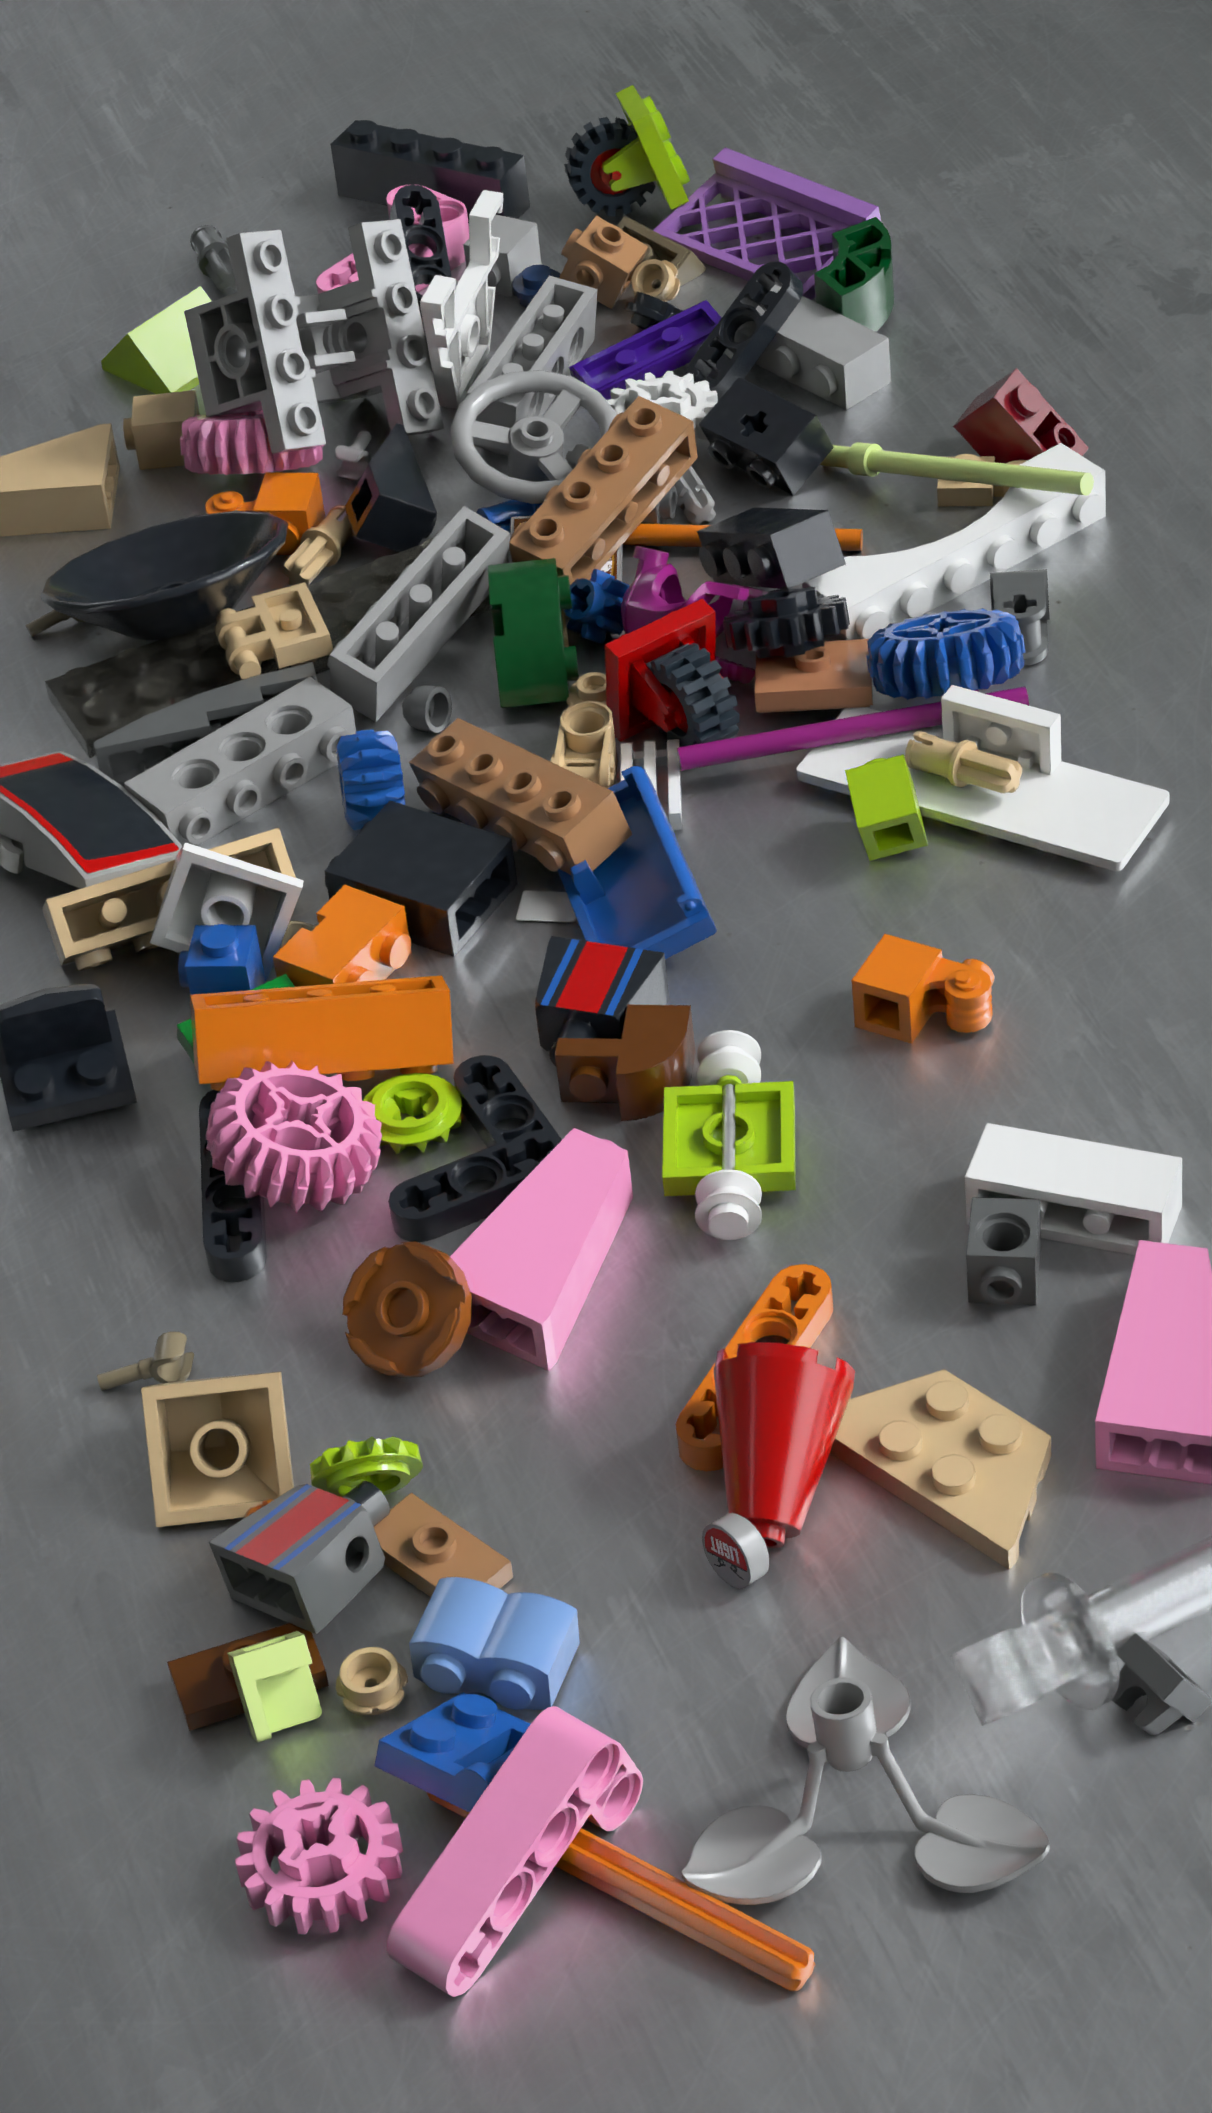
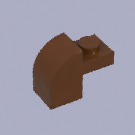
M628 1004L622 1039L558 1038L555 1062L561 1102L619 1103L621 1121L644 1119L663 1112L664 1087L689 1086L691 1082L696 1053L691 1005Z

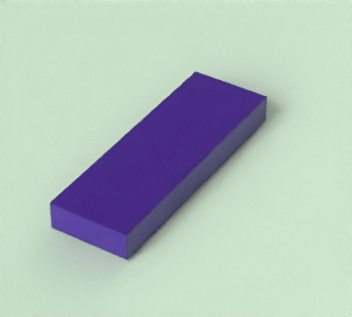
M705 300L570 366L571 376L600 392L606 400H610L611 390L613 388L626 390L625 380L629 378L636 381H645V373L649 372L655 378H659L667 371H674L690 363L691 359L721 320V316Z

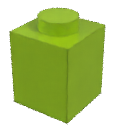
M904 754L888 759H873L862 766L845 770L858 831L869 861L928 846L916 790Z

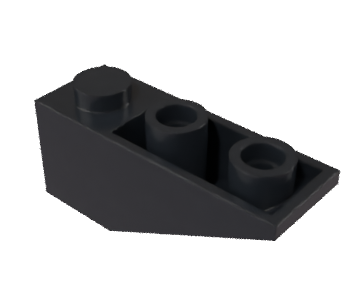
M396 423L368 464L344 508L356 538L413 556L421 540L426 539L432 533L437 519V511L404 425Z

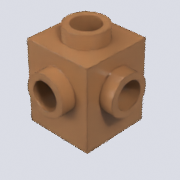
M596 215L584 232L576 228L567 240L561 255L568 260L559 278L598 289L597 301L612 309L630 286L633 272L641 264L648 246L623 232L618 226L610 224Z

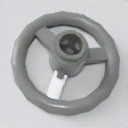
M544 370L509 372L481 383L459 404L450 428L454 456L475 483L497 496L529 504H540L544 502L549 490L556 485H560L573 470L563 458L564 434L562 430L579 407L585 408L597 422L601 438L608 431L617 413L600 392L572 376ZM544 392L558 395L543 417L532 416L523 418L516 422L512 428L476 421L477 416L492 402L515 393ZM474 444L506 451L509 454L508 476L487 465L476 451Z

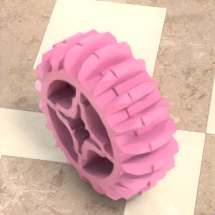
M263 410L212 417L196 415L189 417L182 423V436H180L181 455L184 456L185 468L193 473L229 475L282 472L283 470L310 467L323 459L322 446L272 454Z
M292 1060L286 1068L279 1069L271 1062L266 1061L261 1071L244 1067L239 1078H227L224 1088L220 1090V1093H217L215 1102H212L206 1131V1140H208L206 1149L211 1152L212 1167L225 1172L226 1185H243L246 1199L260 1195L268 1199L270 1208L277 1202L288 1203L297 1213L303 1204H310L316 1210L322 1212L328 1202L331 1201L336 1204L345 1205L349 1195L362 1192L364 1185L371 1178L372 1171L376 1169L381 1152L379 1147L382 1139V1133L380 1132L381 1122L376 1120L375 1105L368 1101H362L361 1088L343 1087L341 1074L326 1077L319 1073L318 1065L311 1071L298 1069Z

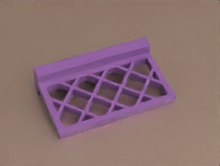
M725 147L712 159L716 173L688 197L689 202L676 208L653 231L691 250L701 262L749 281L756 270L762 266L750 263L749 259L778 254L779 262L786 264L794 273L814 269L819 271L830 265L833 261V250L820 252L819 245L832 242V233L874 217L881 221L879 207ZM719 193L721 198L731 201L706 207ZM754 212L769 216L745 222L743 220L744 214ZM737 217V223L709 229L708 222ZM702 223V231L682 235L677 233L682 227ZM792 227L807 231L784 237L781 235L782 229ZM775 231L774 239L750 244L746 242V237ZM740 239V246L721 250L711 247V244ZM813 246L814 254L785 260L784 252ZM814 274L803 284L802 296L810 300L816 297Z

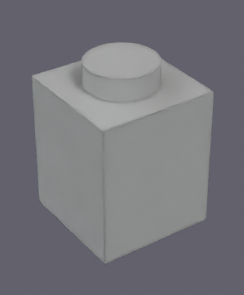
M495 214L491 221V236L500 238L499 255L488 274V286L496 287L495 294L514 297L512 284L514 278L529 266L542 265L537 223ZM469 239L463 244L466 268L470 262Z

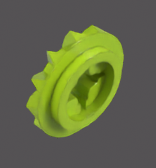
M410 1073L392 1077L375 1086L363 1100L375 1105L376 1120L381 1122L380 1132L382 1133L380 1146L390 1144L396 1154L401 1153L409 1146H416L424 1153L428 1142L447 1143L449 1131L461 1126L462 1101L460 1094L450 1082L435 1075ZM400 1112H401L402 1114L407 1113V1114H409V1115H411V1116L406 1117V1118H404L403 1120H401ZM423 1112V1118L416 1119L415 1117H412L417 1116Z
M371 1436L367 1440L359 1442L348 1440L347 1444L342 1447L328 1448L322 1453V1456H319L310 1463L311 1485L340 1497L345 1496L362 1481L371 1482L384 1495L393 1493L405 1487L423 1469L418 1445L409 1441H402V1439L394 1436L386 1439H375Z

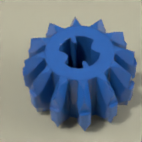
M374 729L356 731V734L341 736L337 744V768L342 805L344 807L345 819L353 830H361L390 800L405 805L403 773L398 744L388 730L374 732Z

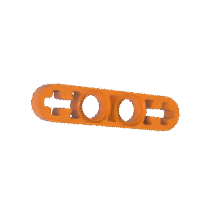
M799 1264L782 1269L771 1280L725 1347L728 1358L737 1357L738 1344L756 1342L758 1339L770 1335L782 1336L789 1341L787 1344L811 1348L830 1320L833 1312L830 1277L824 1270L814 1265ZM791 1300L798 1301L794 1306L795 1316L792 1315ZM715 1363L679 1414L675 1424L679 1457L687 1466L706 1472L723 1468L720 1435L712 1433L717 1426L716 1416L718 1417L713 1371Z

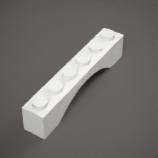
M1060 443L1020 465L1090 473L1093 476L1094 485L1089 495L1010 487L1004 497L986 515L966 528L938 541L903 551L844 557L846 565L802 583V589L815 587L817 595L823 594L824 597L839 595V598L846 597L850 620L849 629L841 630L838 635L824 636V640L870 639L876 631L886 628L889 624L900 623L904 619L921 617L989 580L990 573L1004 572L1106 516L1105 470Z

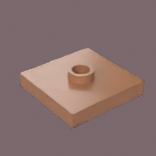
M869 639L825 641V646L813 648L806 651L803 655L787 658L784 656L758 658L756 653V712L870 707V705H873V689L866 655L869 654L867 644Z

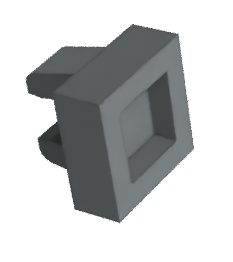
M1137 1632L1116 1653L1125 1664L1110 1686L1108 1697L1119 1707L1127 1711L1138 1698L1147 1695L1145 1708L1136 1716L1133 1722L1149 1735L1156 1736L1182 1716H1185L1194 1723L1212 1703V1699L1175 1662Z

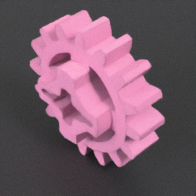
M333 1778L327 1785L325 1792H315L314 1786L309 1779L302 1780L300 1796L292 1799L280 1790L273 1792L275 1809L269 1813L265 1810L254 1808L249 1813L253 1831L238 1833L237 1843L241 1856L236 1858L235 1862L241 1887H245L249 1906L253 1910L266 1907L269 1924L274 1927L283 1923L289 1916L294 1917L298 1934L306 1935L312 1926L313 1920H324L325 1926L330 1933L338 1932L339 1916L348 1912L353 1918L363 1922L368 1919L364 1902L370 1898L374 1901L386 1903L390 1899L387 1880L398 1879L402 1875L399 1854L403 1852L398 1824L392 1822L389 1805L386 1801L372 1805L369 1788L364 1785L355 1789L349 1796L345 1795L340 1778ZM361 1837L368 1843L366 1855L360 1853L358 1840ZM274 1856L278 1857L280 1871L277 1874L271 1869Z

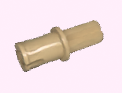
M344 505L332 507L317 527H312L304 532L301 537L300 546L283 565L282 573L289 578L288 584L292 586L306 582L308 586L325 567L335 565L339 560L342 547L354 536L347 515L342 521H338L345 512Z
M918 731L913 734L914 740L910 739L907 744L905 760L909 768L944 776L949 779L951 785L962 788L969 783L1003 794L1015 792L1020 785L1022 766L1017 761L980 751L975 742L963 740L960 743L951 742Z

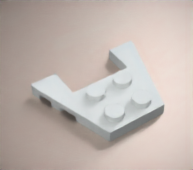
M483 190L469 214L470 262L460 280L435 275L420 301L439 405L443 407L458 409L459 404L465 399L467 391L472 386L490 352L496 287L488 286V274L498 258L500 243L499 237L491 236V221L496 213H502L503 193Z

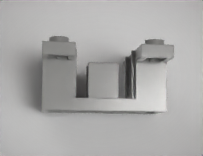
M401 219L361 222L348 227L359 280L314 295L295 296L281 229L244 232L226 238L237 292L184 311L206 417L263 410L272 454L312 449L326 444L318 403L365 398L378 393H383L390 431L396 423L404 425L408 436L444 429Z

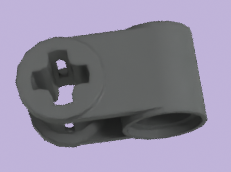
M1047 569L990 573L991 610L997 609L1014 615L1016 620H1018L1021 634L1024 636V666L1034 665L1042 661L1048 654L1047 620H1050Z

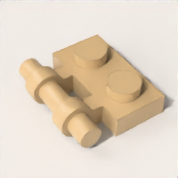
M306 582L251 596L254 608L239 612L230 608L223 609L216 617L215 633L221 647L226 650V659L231 670L235 674L240 675L243 680L260 675L262 661L274 658L280 669L287 666L314 663L318 658L330 655L333 650L330 633Z

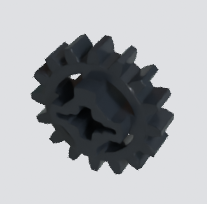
M815 587L768 591L765 595L748 599L749 609L734 611V615L725 616L723 620L727 648H733L735 651L747 648L748 651L756 650L758 658L784 656L787 658L803 655L806 651L813 648L825 646L824 636L838 635L841 630L849 629L850 625L846 597L839 598V595L824 597L823 594L817 595Z

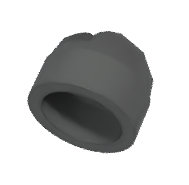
M424 685L415 687L402 703L403 717L411 727L420 731L435 733L443 731L448 725L452 713V701L449 692L444 687Z

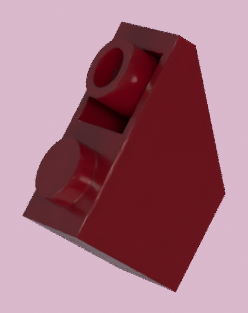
M1017 368L978 395L953 426L980 456H995V463L1006 464L1014 460H1030L1060 443L1081 456L1089 448L1077 435L1076 431L1062 419L1043 398L1039 390Z

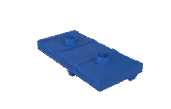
M632 766L621 772L625 780L607 788L614 792L632 835L594 871L591 870L587 861L584 860L570 868L571 875L558 869V873L586 941L664 952L665 959L714 935L717 932V928L708 912L651 779L645 769L639 766Z

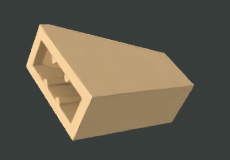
M111 423L99 424L0 456V537L111 529L120 471Z

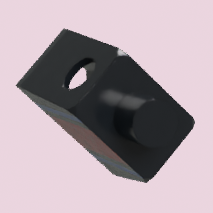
M551 936L536 994L535 1013L540 1046L549 1052L550 1060L555 1066V1051L558 1038L622 1039L628 1004L667 1005L669 991L664 952Z

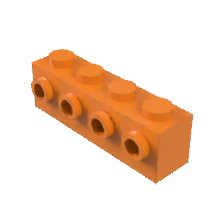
M442 975L190 995L194 1067L199 1084H210V1088L220 1091L224 1088L227 1078H239L244 1067L261 1071L266 1061L271 1062L279 1069L286 1068L291 1060L298 1069L311 1071L318 1065L321 1075L337 1073V1075L341 1074L342 1080L345 1081L370 1079L375 1076V1070L400 1068L401 1074H433L438 1071V1065L454 1064L450 989Z

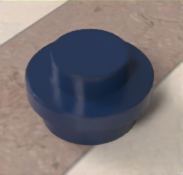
M546 265L529 266L514 278L512 283L513 292L519 298L520 304L527 308L549 275L559 278L561 274Z

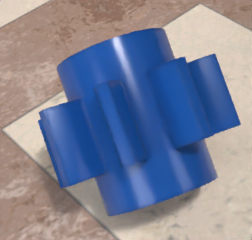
M598 569L593 570L590 580L577 578L570 585L572 609L564 610L570 618L566 627L569 630L580 633L582 638L598 644H603L606 633L620 635L624 630L621 619V604L629 584L615 579V576Z

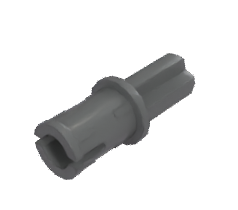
M211 225L198 227L191 235L190 244L198 255L197 263L199 269L204 275L212 279L214 285L220 291H224L228 287L236 290L237 287L227 242L222 239L219 231H215V227Z

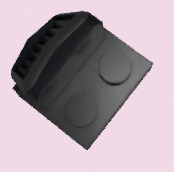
M81 984L44 988L0 1005V1078L13 1132L137 1103L115 1009L106 1011L101 989L97 985Z

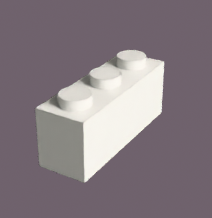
M987 1123L965 1175L967 1225L970 1223L972 1197L1040 1199L1041 1238L1135 1256L1139 1240L1169 1243L1182 1207V1157Z

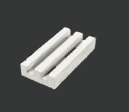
M679 739L667 740V749L656 750L655 741L644 742V751L633 752L632 743H620L621 772L632 766L644 767L653 783L656 794L657 766H668L669 816H667V819L673 830H681V770L677 755ZM621 773V781H623L625 779Z

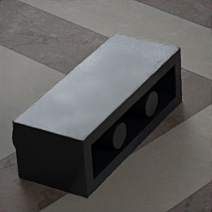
M753 507L697 531L702 545L699 550L700 561L704 570L713 578L714 582L729 585L790 589L846 565L829 510Z

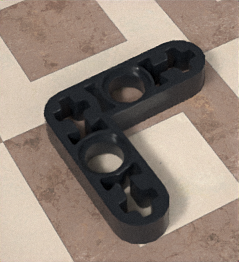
M480 1055L465 1060L456 1068L453 1079L455 1088L461 1097V1111L487 1148L408 1179L393 1189L388 1203L394 1231L400 1238L410 1242H425L487 1218L538 1166L536 1161L540 1163L562 1141L509 1065L500 1058ZM482 1085L488 1090H494L495 1096L488 1100V1093ZM509 1118H520L526 1121L521 1127L511 1130H501L495 1127L501 1120ZM506 1171L510 1172V1177H507ZM476 1180H489L495 1183L487 1191L478 1193L468 1192L463 1189L466 1184ZM447 1195H451V1201H448Z

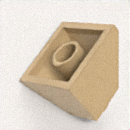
M281 1371L155 1384L141 1388L156 1527L243 1518L246 1511L251 1507L261 1505L264 1500H275L294 1488Z

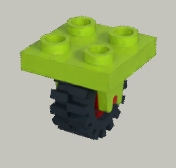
M634 85L615 93L628 124L625 119L617 117L615 123H611L608 117L599 118L600 125L593 127L592 123L589 122L583 126L586 131L585 134L580 136L576 132L572 137L573 149L569 147L566 149L565 156L568 164H564L565 173L569 178L568 181L579 201L583 205L588 204L590 210L597 214L602 209L607 216H616V209H621L625 215L632 212L630 205L634 202H637L641 207L646 202L643 196L647 191L652 194L656 188L653 181H655L671 210L689 202L682 185L690 182V178L681 158L676 154L669 140L671 135L660 111L656 109L651 97L648 96L641 99Z

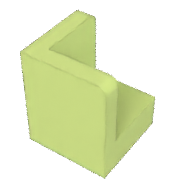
M295 1631L227 1653L251 1736L257 1743L271 1739V1733L302 1724L321 1716L322 1709L309 1668V1664H312V1659L304 1634Z

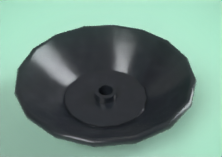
M236 510L197 515L151 526L106 542L70 560L46 580L41 600L57 612L134 639L155 640L190 633L216 622V617L221 610L234 609L285 543L288 524L269 512Z

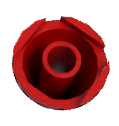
M748 1342L738 1344L737 1357L728 1358L724 1348L717 1351L713 1369L728 1513L738 1514L750 1521L761 1534L767 1548H781L784 1546L785 1538H793L801 1533L854 1388L855 1370L847 1361L838 1357L836 1358L835 1370L817 1364L818 1350L783 1343Z

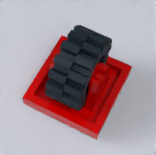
M703 599L679 610L672 611L658 620L605 644L606 706L612 711L614 734L619 742L655 725L660 733L666 732V742L667 740L679 739V747L735 738L734 736L738 734L739 728L736 724L740 722V714L733 709V707L738 705L735 695H729L727 688L731 684L727 677L723 678L719 672L722 667L715 660L716 611Z

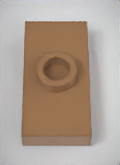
M410 1493L390 1510L389 1515L374 1526L385 1556L384 1565L429 1597L432 1596L441 1578H468L490 1584L499 1589L513 1578L511 1561L413 1493Z

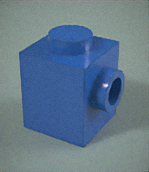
M195 925L189 950L181 951L179 956L178 974L181 987L189 988L190 994L194 995L246 991L266 983L256 925Z

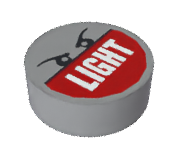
M727 1513L704 1528L702 1544L706 1557L717 1575L727 1584L737 1589H743L766 1575L769 1569L768 1549L761 1534L750 1521L738 1514Z

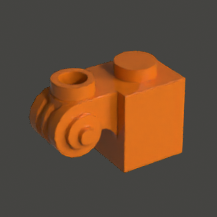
M265 472L256 500L244 502V498L240 493L225 491L213 495L205 504L206 514L236 510L269 512L286 521L288 524L286 540L276 555H292L300 546L301 537L304 532L312 527H317L325 518L318 473Z
M883 935L851 980L855 1027L907 1043H913L931 1015L935 1012H946L947 1025L951 1029L963 1033L977 1032L985 1028L991 1022L993 1016L991 992L994 974L989 966L977 959H966L962 963L942 958V949L892 935Z

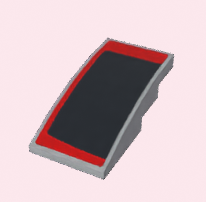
M63 751L0 765V834L23 843L26 867L82 889L175 860L182 848L181 843L165 825L127 789L94 766Z

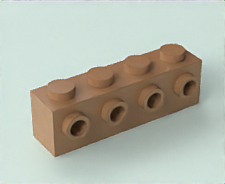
M638 396L624 413L621 412L614 417L608 431L594 447L582 453L576 467L562 483L549 490L543 504L530 519L517 526L509 542L512 563L556 558L558 576L569 575L570 585L577 578L590 580L593 570H600L698 458L693 421Z
M457 718L442 733L435 736L421 752L409 761L419 783L417 793L429 809L438 814L444 811L460 819L464 824L511 838L514 852L522 850L536 857L551 871L560 869L571 875L570 868L584 860L587 861L591 870L594 871L632 835L612 790L460 718Z

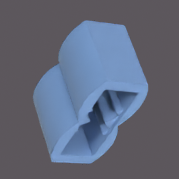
M461 1577L441 1578L409 1642L413 1677L440 1693H484L509 1709L545 1710L553 1706L580 1644L577 1609L558 1599L541 1594L526 1592L507 1594L490 1584Z

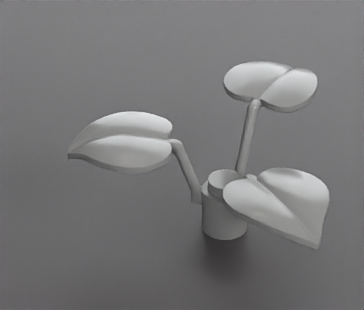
M841 1636L808 1670L796 1688L787 1707L786 1721L788 1731L799 1745L807 1748L809 1756L804 1793L797 1818L791 1823L788 1816L782 1811L761 1805L742 1806L730 1810L710 1823L695 1842L690 1860L681 1871L682 1879L689 1887L725 1903L739 1905L764 1904L781 1900L794 1894L814 1877L821 1865L822 1857L819 1846L811 1839L803 1836V1834L808 1832L812 1826L823 1765L828 1762L834 1769L839 1771H856L865 1767L873 1756H877L915 1827L927 1833L916 1844L915 1861L925 1878L936 1886L960 1893H975L998 1887L1043 1861L1047 1853L1050 1852V1845L1043 1829L1029 1816L1009 1803L986 1795H955L941 1804L935 1819L928 1816L922 1810L889 1747L888 1738L902 1727L911 1711L910 1696L907 1688L893 1673L865 1657L847 1639Z

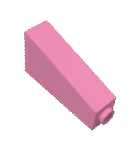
M573 1128L450 1256L464 1272L472 1295L471 1323L467 1334L548 1371L557 1363L633 1199L628 1150L617 1146L610 1140L600 1139Z
M1139 1240L1095 1419L1096 1469L1212 1485V1270L1208 1248Z

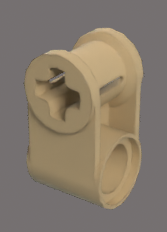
M595 701L578 702L564 710L560 717L555 753L552 754L551 762L605 788L615 785L618 757L612 711L606 705Z

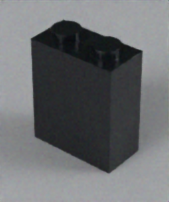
M391 800L372 820L363 826L360 833L340 855L331 860L324 871L325 886L328 889L329 900L344 885L402 905L405 907L411 943L452 957L456 956L518 885L511 838Z

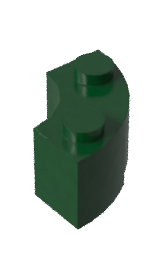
M877 217L832 233L833 261L830 265L814 273L816 303L869 329L877 331L883 326L892 312L894 305L891 238L884 224Z
M556 558L488 565L489 597L494 629L493 642L500 707L567 701L569 697V681H577L579 679L576 646L565 647L562 610L572 609L569 575L558 576Z

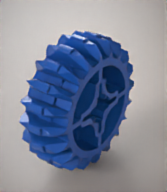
M984 608L977 610L962 609L953 612L943 611L931 615L924 614L921 617L904 619L903 622L889 624L886 628L876 631L867 641L869 654L866 655L868 672L873 679V685L877 692L892 698L904 697L909 700L916 697L929 699L944 696L951 685L973 691L988 689L991 685L1003 684L1006 680L1014 678L1024 667L1023 653H1025L1024 636L1019 628V622L1014 615L997 609L987 611Z

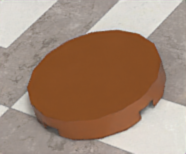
M400 1242L403 1244H397L391 1248L383 1247L371 1253L353 1272L343 1297L342 1315L347 1316V1327L349 1333L345 1332L350 1348L365 1366L396 1378L423 1377L443 1367L461 1348L471 1323L472 1295L464 1272L448 1254L418 1242Z

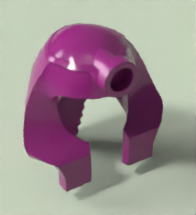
M636 546L633 557L639 559L635 579L624 593L621 604V619L624 632L627 634L700 599L709 604L716 595H719L720 597L717 601L709 604L716 611L717 638L724 631L723 620L725 616L734 615V611L743 609L744 601L765 595L768 591L743 585H729L706 581L686 600L682 594L677 570L671 564H667L669 553ZM715 656V660L722 667L719 673L723 678L727 677L731 681H738L741 684H748L753 680L755 669Z

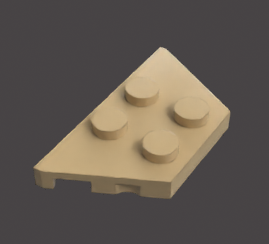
M945 1369L851 1398L830 1451L832 1455L1008 1570L1017 1562L1019 1539L1025 1521H1030L1037 1501L1036 1488L1038 1483L1044 1479L1052 1455L1051 1435Z

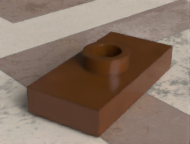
M288 1623L168 1661L171 1679L189 1731L245 1713L227 1654L244 1647L298 1631L304 1634L312 1659V1664H309L316 1690L328 1687L326 1669L312 1632Z

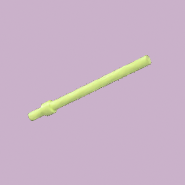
M856 442L851 447L833 445L832 451L820 464L821 466L848 468L850 473L860 476L875 477L880 472L1085 496L1091 493L1094 485L1093 476L1086 472L885 451L878 444Z

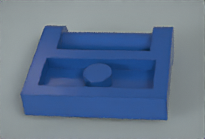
M462 1692L381 1738L378 1743L374 1767L470 1812L522 1738L530 1723L498 1709L495 1702L487 1697Z

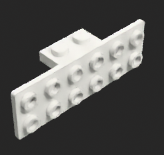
M951 685L941 698L943 728L934 726L815 747L810 750L797 767V779L799 781L850 795L845 770L862 766L873 759H888L902 754L905 757L907 744L910 739L914 740L913 734L915 732L922 731L937 736V738L957 743L969 740L975 742L980 751L1017 761L1022 766L1018 789L1013 793L1003 794L969 783L960 788L951 785L949 779L944 776L908 767L916 790L921 816L1113 871H1121L1169 805V792L1167 790L1061 761L1060 714ZM867 707L845 708L836 720L881 711Z

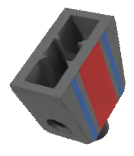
M362 1481L343 1497L309 1484L298 1485L210 1540L209 1544L231 1599L317 1634L383 1568L385 1556L374 1526L389 1515L390 1507L384 1494L368 1481Z

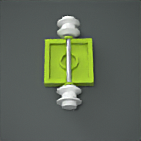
M724 1030L707 1036L698 1047L697 1059L699 1066L697 1069V1080L700 1086L664 1087L662 1180L664 1197L695 1195L698 1204L695 1211V1220L698 1227L705 1234L721 1240H737L749 1236L759 1227L762 1220V1211L759 1206L762 1192L796 1190L795 1097L793 1081L760 1083L761 1068L759 1064L761 1061V1049L754 1038L740 1031Z

